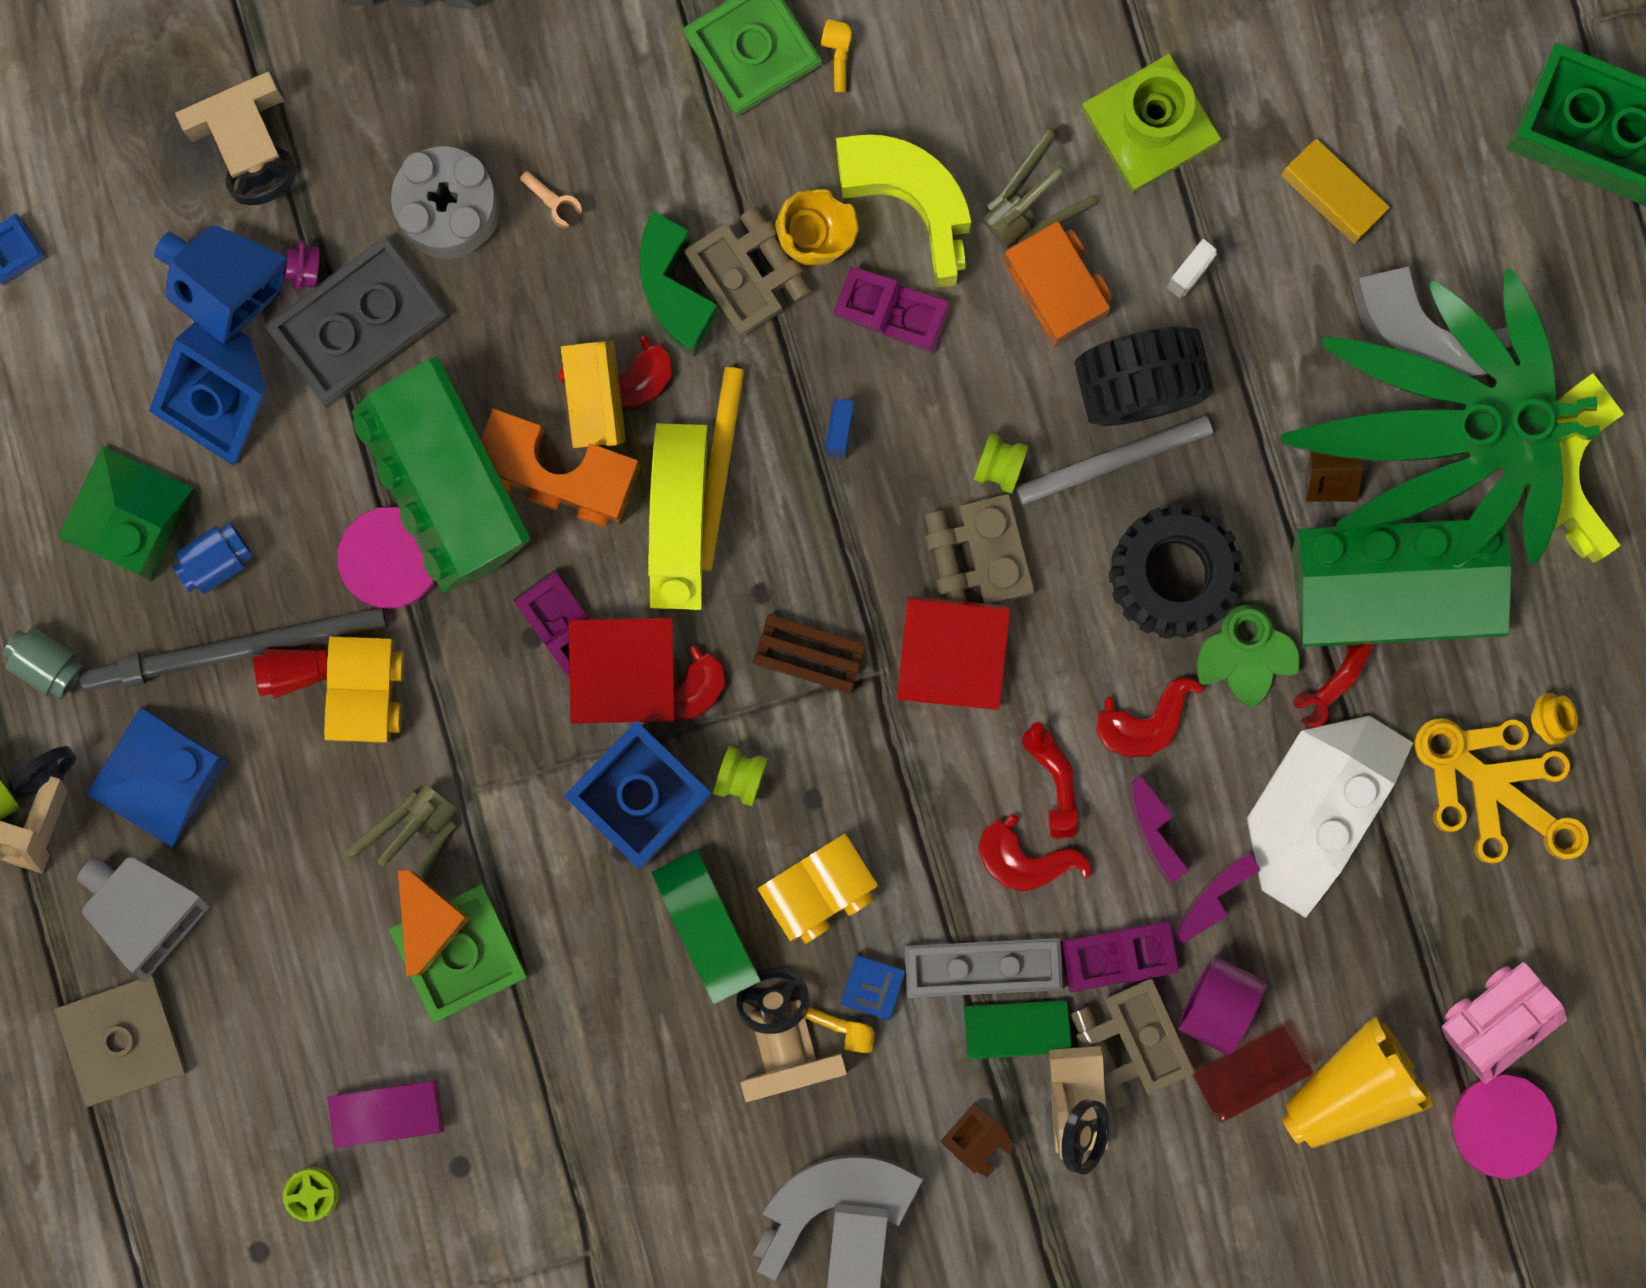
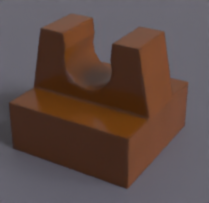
M1310 452L1305 481L1306 502H1357L1364 471L1363 460Z
M975 1103L972 1104L940 1141L974 1174L978 1172L987 1178L994 1171L993 1167L986 1161L998 1147L1009 1154L1015 1147L1008 1137L1009 1134Z

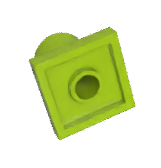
M1170 54L1165 55L1089 99L1081 106L1082 112L1132 194L1217 146L1221 141L1220 136L1195 97L1191 84L1182 75ZM1147 112H1156L1162 118L1158 120L1152 119L1147 115Z

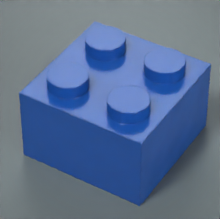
M637 721L564 795L583 816L641 870L714 796Z

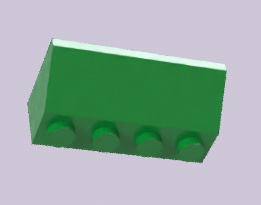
M1555 42L1523 105L1506 150L1646 206V78Z
M438 356L427 359L368 393L351 412L354 417V428L359 439L368 445L377 463V473L384 487L391 490L400 508L401 522L405 530L414 536L423 554L424 568L429 577L437 581L443 594L494 573L531 540Z
M1469 520L1385 524L1340 532L1336 527L1298 529L1291 553L1301 648L1507 637L1510 619L1511 558L1506 524L1483 550L1461 567H1454L1452 558Z

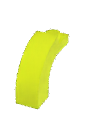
M855 135L836 138L842 199L869 195H888L899 198L912 206L919 213L928 230L936 288L956 285L957 270H965L966 264L962 239L953 240L952 235L970 233L971 218L965 197L950 172L936 158L922 148L898 138L884 135Z
M1594 373L1557 400L1558 402L1574 404L1583 398H1597V411H1584L1579 414L1578 418L1559 420L1558 423L1578 422L1584 427L1599 425V432H1601L1624 415ZM1574 436L1559 442L1563 466V489L1555 529L1564 524L1569 530L1565 537L1572 549L1580 557L1585 558L1588 556L1595 563L1605 558L1621 545L1585 498L1579 479V467L1583 452L1591 440H1582ZM1527 485V492L1529 493L1531 486Z
M656 423L649 514L648 576H650V608L701 610L703 517L707 474V425Z

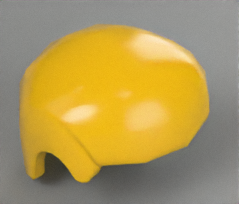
M828 189L805 190L795 193L781 205L775 222V229L781 247L786 254L803 265H828L853 246L859 231L856 211L853 205L839 202Z

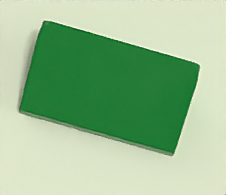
M1067 1000L963 1006L967 1059L1049 1055V1050L1072 1048Z

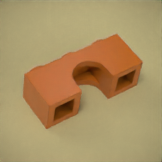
M492 409L481 442L507 493H509L511 486L531 492L528 500L542 507L556 511L559 503L578 509L576 518L602 528L606 527L608 520L620 524L641 468L638 460L589 443L582 463L575 470L566 474L550 473L540 466L538 458L539 449L545 435L541 425Z

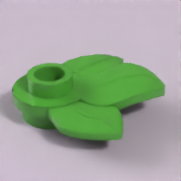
M1241 605L1232 609L1225 616L1221 625V632L1208 638L1202 644L1196 664L1197 677L1202 685L1213 684L1226 679L1227 685L1234 696L1247 707L1254 708L1267 695L1272 683L1273 674L1292 676L1299 673L1298 650L1290 637L1273 629L1271 619L1265 611L1253 605ZM1241 622H1249L1254 626L1255 636L1252 640L1246 641L1239 637L1237 628Z

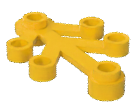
M1443 718L1430 720L1417 731L1414 749L1418 759L1424 765L1432 768L1434 772L1438 806L1434 810L1433 821L1439 830L1448 833L1455 832L1463 828L1467 821L1466 810L1458 803L1456 769L1472 782L1479 838L1475 842L1474 852L1481 862L1486 864L1499 863L1505 859L1508 853V843L1501 835L1496 801L1543 836L1545 849L1551 856L1561 860L1574 859L1586 850L1589 836L1585 826L1580 821L1573 818L1557 820L1510 784L1511 782L1542 779L1545 782L1553 783L1565 779L1570 771V762L1566 755L1559 751H1550L1536 759L1485 765L1468 751L1499 746L1505 751L1521 749L1526 745L1529 738V732L1524 723L1512 719L1502 722L1498 727L1463 731L1451 720ZM1507 726L1516 727L1520 733V740L1516 745L1508 744L1503 738V732ZM1435 735H1441L1448 741V749L1444 754H1437L1431 748V740ZM1549 757L1558 759L1561 764V771L1556 777L1548 775L1545 771L1544 765ZM1446 807H1452L1458 813V822L1453 827L1445 825L1442 821L1441 814ZM1561 829L1567 830L1572 837V842L1566 849L1558 847L1555 842V835ZM1489 838L1496 840L1500 846L1499 854L1495 858H1489L1483 852V844Z

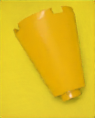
M1375 1016L1368 1020L1285 1103L1288 1114L1282 1117V1121L1298 1145L1306 1141L1311 1148H1315L1426 1111L1434 1106V1101L1424 1081L1419 1085L1414 1081L1417 1078L1413 1070L1415 1066L1397 1038L1384 1022L1381 1023L1379 1016Z

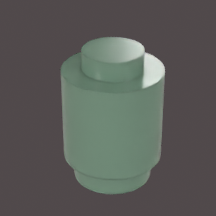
M32 627L27 633L18 630L2 653V656L8 659L5 670L46 697L53 694L57 698L62 699L79 678V672L84 668L83 664L75 660L76 654L35 627Z

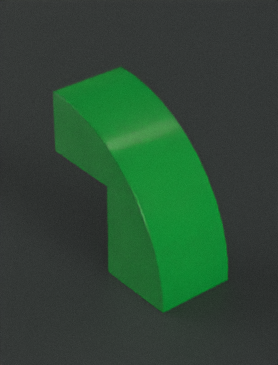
M652 211L642 235L639 256L640 276L645 297L662 331L680 349L694 357L718 315L717 304L669 278L690 242L689 231Z
M698 850L652 871L651 874L713 1004L760 982L749 954Z

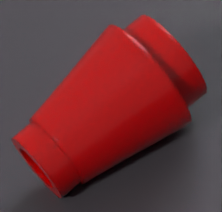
M264 649L263 655L252 656L259 697L272 695L274 700L320 683V681L327 680V656L325 649L317 651Z

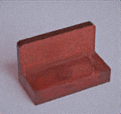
M1280 1025L1234 1050L1230 1056L1225 1055L1195 1071L1192 1077L1215 1120L1223 1123L1309 1077L1314 1072L1308 1063L1303 1062L1285 1026Z

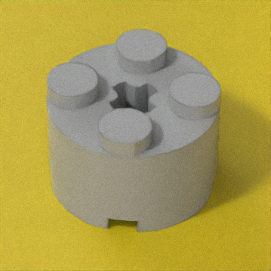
M438 146L413 153L405 159L392 185L391 204L398 224L413 245L431 257L449 260L466 257L488 240L497 227L500 205L495 187L481 161L466 151L454 147ZM445 195H452L456 203H449L446 211L440 212L436 202L442 201Z

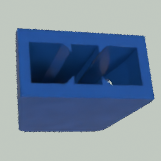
M219 226L208 227L191 243L171 231L167 232L158 242L154 252L156 259L169 266L165 289L167 299L222 344L230 340L281 293L287 257Z

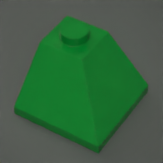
M102 446L58 538L152 581L196 489Z

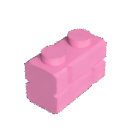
M1524 962L1513 970L1506 966L1494 973L1485 985L1488 990L1473 1002L1469 998H1465L1456 1003L1445 1016L1447 1022L1442 1025L1448 1043L1485 1085L1567 1021L1565 1009L1561 1002L1542 984L1541 980Z

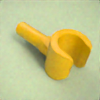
M828 19L825 23L821 46L836 49L834 55V93H846V60H848L852 32L847 23Z
M813 1007L808 1008L805 1019L835 1032L846 1033L843 1050L860 1053L872 1052L875 1033L870 1025L838 1019Z

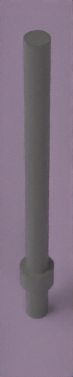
M376 608L142 658L140 654L119 658L118 664L79 672L80 684L84 692L123 684L125 688L143 685L147 682L146 678L264 654V649H287L329 640V636L343 637L387 627L384 610Z

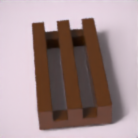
M768 614L753 665L851 694L866 644ZM777 629L852 652L851 660L849 661L772 637L774 630ZM772 648L847 671L845 680L766 657L768 649Z

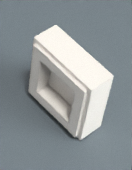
M1202 239L1172 276L1166 288L1179 298L1185 297L1211 265L1217 255V249Z

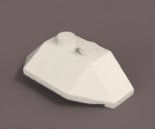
M1371 716L1300 731L1246 818L1255 862L1261 869L1258 872L1261 891L1306 918L1341 873L1397 781L1413 742Z

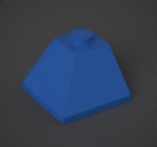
M194 322L175 339L149 409L151 413L233 466L240 459L267 391L251 338L238 331L230 340L222 344Z
M140 707L86 795L172 848H175L229 760L143 707Z

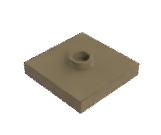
M150 975L145 982L139 979L54 1009L86 1108L188 1073L156 975Z

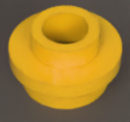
M1547 693L1537 698L1531 713V722L1535 732L1546 743L1555 745L1563 743L1568 736H1572L1576 732L1578 717L1574 704L1567 696Z

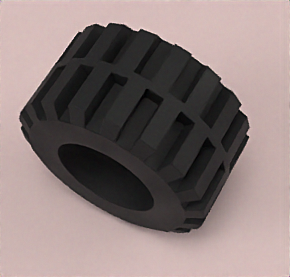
M1173 326L1127 335L1092 347L1074 361L1088 422L1095 425H1123L1164 416L1197 405L1214 393L1200 330L1195 328Z
M1182 504L1170 505L1167 509L1162 510L1159 507L1153 509L1130 525L1113 551L1109 583L1113 585L1114 592L1112 596L1114 601L1123 608L1124 612L1122 614L1129 622L1131 620L1135 621L1140 625L1138 629L1147 634L1154 632L1159 634V638L1170 639L1174 636H1181L1182 639L1191 637L1198 632H1203L1226 614L1239 595L1237 591L1243 582L1244 572H1240V564L1243 562L1241 550L1236 551L1233 544L1236 538L1231 530L1226 533L1220 526L1222 521L1215 515L1209 518L1202 514L1204 509L1194 506L1191 509H1183ZM1166 543L1182 544L1192 549L1201 559L1205 569V582L1200 592L1192 599L1184 602L1169 601L1159 596L1150 586L1146 577V563L1150 554L1159 546Z

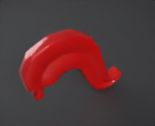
M645 335L639 339L644 352L636 355L634 364L628 371L618 374L622 409L641 408L655 400L662 394L673 378L671 356L659 343L653 346L650 339ZM562 366L559 370L558 379L560 382L565 383Z
M696 645L691 646L689 650L696 662L688 666L683 681L674 687V721L696 719L715 705L726 687L723 665L710 652L704 656Z
M1178 678L1169 682L1160 697L1153 716L1148 719L1135 718L1126 711L1115 712L1114 699L1107 697L1104 700L1105 712L1098 713L1096 733L1105 749L1127 758L1150 757L1169 746L1178 729L1185 695L1188 692L1200 694L1203 691V685L1191 678Z
M1011 814L1004 823L997 819L982 832L978 852L986 871L1003 887L1025 892L1042 887L1073 868H1077L1082 873L1083 878H1088L1091 875V866L1087 858L1081 852L1072 848L1058 850L1038 859L1027 858L1020 849L1018 836L1011 831L1018 822L1016 814Z

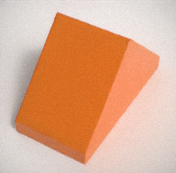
M412 870L398 871L406 976L423 975L470 917L418 873Z

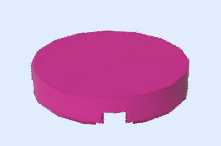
M376 508L358 516L345 530L338 546V570L345 586L361 602L382 609L402 608L420 601L434 586L435 581L429 577L424 568L423 554L414 536L405 530L401 522L400 508Z
M1499 1074L1486 1085L1479 1080L1466 1087L1454 1104L1450 1122L1452 1137L1463 1160L1480 1173L1501 1179L1525 1176L1540 1167L1553 1150L1557 1133L1554 1108L1544 1092L1527 1079L1507 1074Z

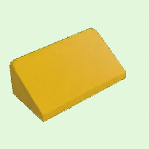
M1317 138L1281 174L1283 179L1354 245L1390 208Z

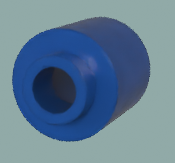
M230 522L221 529L217 525L175 552L179 563L174 565L173 569L189 592L198 588L205 595L245 569L244 562L252 558L253 554L240 533Z

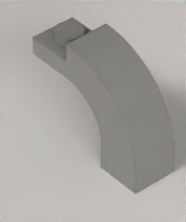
M1409 266L1358 278L1351 287L1360 320L1374 344L1398 349L1435 361L1479 382L1488 375L1469 357L1451 332L1440 328L1426 316L1418 302ZM1507 327L1492 330L1503 343L1512 359L1517 361L1518 358L1512 346Z
M857 1154L826 1158L801 1169L779 1187L763 1210V1215L780 1224L776 1231L769 1227L765 1229L753 1253L754 1256L761 1259L757 1272L775 1281L804 1226L814 1216L824 1210L835 1207L836 1204L888 1209L887 1221L899 1226L923 1180L922 1176L893 1161L876 1156Z

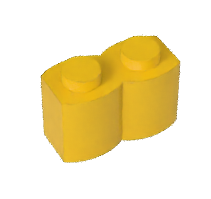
M329 636L325 740L391 743L392 733H400L402 703L393 702L394 681H403L404 651L395 650V640Z
M844 833L757 889L788 939L792 941L800 936L804 944L829 930L831 926L826 919L844 908L848 916H851L875 901L870 891L878 887V884L850 839Z

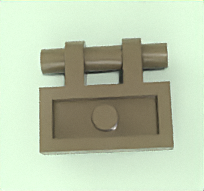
M757 207L749 209L740 216L749 233L738 240L728 224L725 223L684 250L688 261L739 338L782 312L781 305L773 295L775 291L785 287L795 302L802 300L812 292L802 276L805 270L799 262L794 259L791 260L789 255L786 254L777 238L778 235L774 223L771 220L766 222ZM761 249L774 271L763 278L748 256Z
M1009 493L959 506L958 509L963 524L961 527L949 529L944 510L924 515L929 532L928 535L924 536L929 552L934 551L941 578L936 580L940 596H945L946 600L968 602L965 591L979 587L984 604H997L1034 594ZM967 543L975 571L960 573L953 546Z
M1152 978L1104 998L1103 1001L1111 1016L1109 1020L1097 1024L1089 1006L1070 1014L1078 1030V1033L1074 1036L1079 1047L1101 1046L1105 1092L1113 1110L1132 1102L1124 1084L1129 1080L1138 1077L1146 1095H1149L1195 1074ZM1119 1034L1131 1060L1118 1067L1105 1042V1039Z

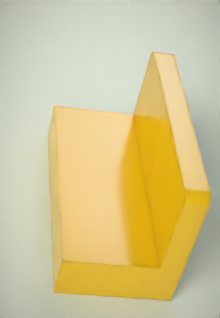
M614 340L561 346L573 448L588 447L589 443L596 446H613L626 442Z

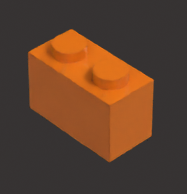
M1058 221L1005 251L1002 261L1054 348L1105 319L1110 310L1107 302L1112 299L1111 293L1098 273L1091 276L1083 264L1081 258L1085 257L1086 253L1076 234L1071 229L1064 232Z

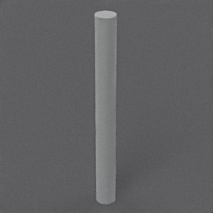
M1207 415L1022 483L1015 486L1021 505H1025L1213 434L1212 426Z

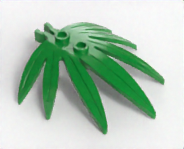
M1508 268L1504 272L1503 296L1507 329L1520 365L1515 364L1497 335L1470 306L1439 282L1434 280L1429 284L1434 302L1450 332L1469 357L1496 380L1497 384L1495 387L1491 388L1457 370L1405 351L1357 340L1329 336L1323 337L1321 342L1327 351L1360 372L1400 390L1438 401L1465 405L1466 409L1407 410L1349 417L1283 433L1280 439L1284 445L1323 455L1369 461H1416L1470 454L1468 459L1427 472L1381 494L1338 521L1336 528L1340 532L1354 531L1393 523L1421 514L1463 494L1495 471L1503 470V477L1484 497L1466 525L1453 555L1452 564L1454 567H1461L1494 539L1513 514L1527 485L1531 487L1526 500L1523 519L1524 544L1529 563L1531 565L1538 564L1552 538L1561 506L1563 466L1559 442L1574 436L1582 440L1600 439L1599 425L1584 427L1578 422L1558 423L1559 420L1578 418L1579 414L1584 411H1597V398H1583L1574 404L1556 401L1554 367L1546 334L1538 313L1514 270Z

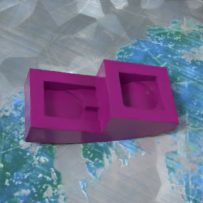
M850 266L833 314L883 336L935 353L952 306L946 300L902 287L896 280Z
M552 570L512 600L569 678L568 620H589V617L555 570Z
M1139 776L1128 784L1133 818L1139 836L1156 869L1167 884H1173L1189 871L1157 831L1159 827L1173 816L1144 779Z
M1250 852L1242 854L1223 868L1202 888L1190 903L1173 934L1178 943L1189 941L1228 916L1217 897L1261 870Z
M1170 921L1060 941L1069 992H1078L1179 973Z
M438 1080L327 1097L334 1148L445 1132Z

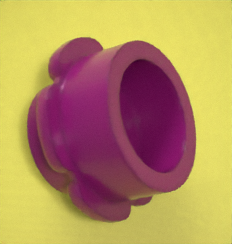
M304 240L298 242L297 250L287 248L285 256L287 257L284 279L293 280V288L295 290H299L300 286L315 288L317 280L319 247L304 246Z

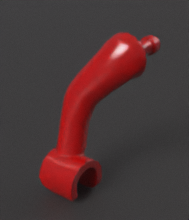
M1375 644L1346 645V656L1333 677L1315 694L1303 692L1294 698L1293 705L1298 709L1315 704L1314 712L1310 716L1303 717L1301 720L1302 724L1315 728L1325 723L1328 717V707L1357 681L1368 662Z
M1034 722L1031 728L1022 736V745L1036 761L1050 772L1056 786L1058 809H1048L1050 837L1054 839L1071 838L1077 834L1078 830L1074 770L1051 733L1044 728L1042 723Z

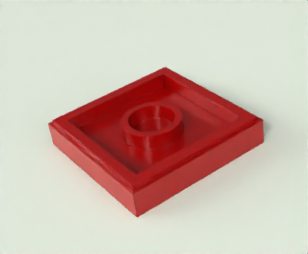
M907 596L897 700L999 710L1010 606Z
M672 618L568 620L570 724L674 721Z

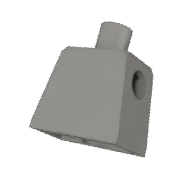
M131 856L125 859L116 871L99 857H94L86 863L77 876V881L94 894L83 907L82 914L124 966L143 982L148 979L210 908L193 891Z

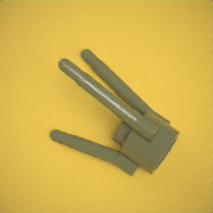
M1051 129L1047 130L1039 142L1036 143L1000 194L986 205L989 212L982 218V221L1007 249L1016 241L1019 244L1057 221L1061 224L1098 203L1096 196H1090L1033 226L1029 225L1036 218L1029 207L1064 174L1065 168L1061 165L1055 167L1021 199L1017 195L1010 199L1054 138L1055 132Z
M425 784L418 794L412 791L399 807L360 837L358 841L346 850V855L349 858L354 857L406 816L403 820L407 825L389 844L377 862L380 866L387 865L416 831L426 839L435 832L433 841L417 872L427 881L445 840L456 828V825L450 819L457 809Z

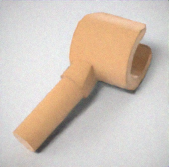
M529 171L524 172L520 177V181L539 196L551 209L552 221L557 226L562 228L570 226L557 215V207L559 205L568 203L578 213H582L581 204L573 196L557 195Z

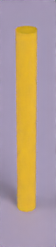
M724 367L706 478L702 570L712 571L744 377V370L735 367Z

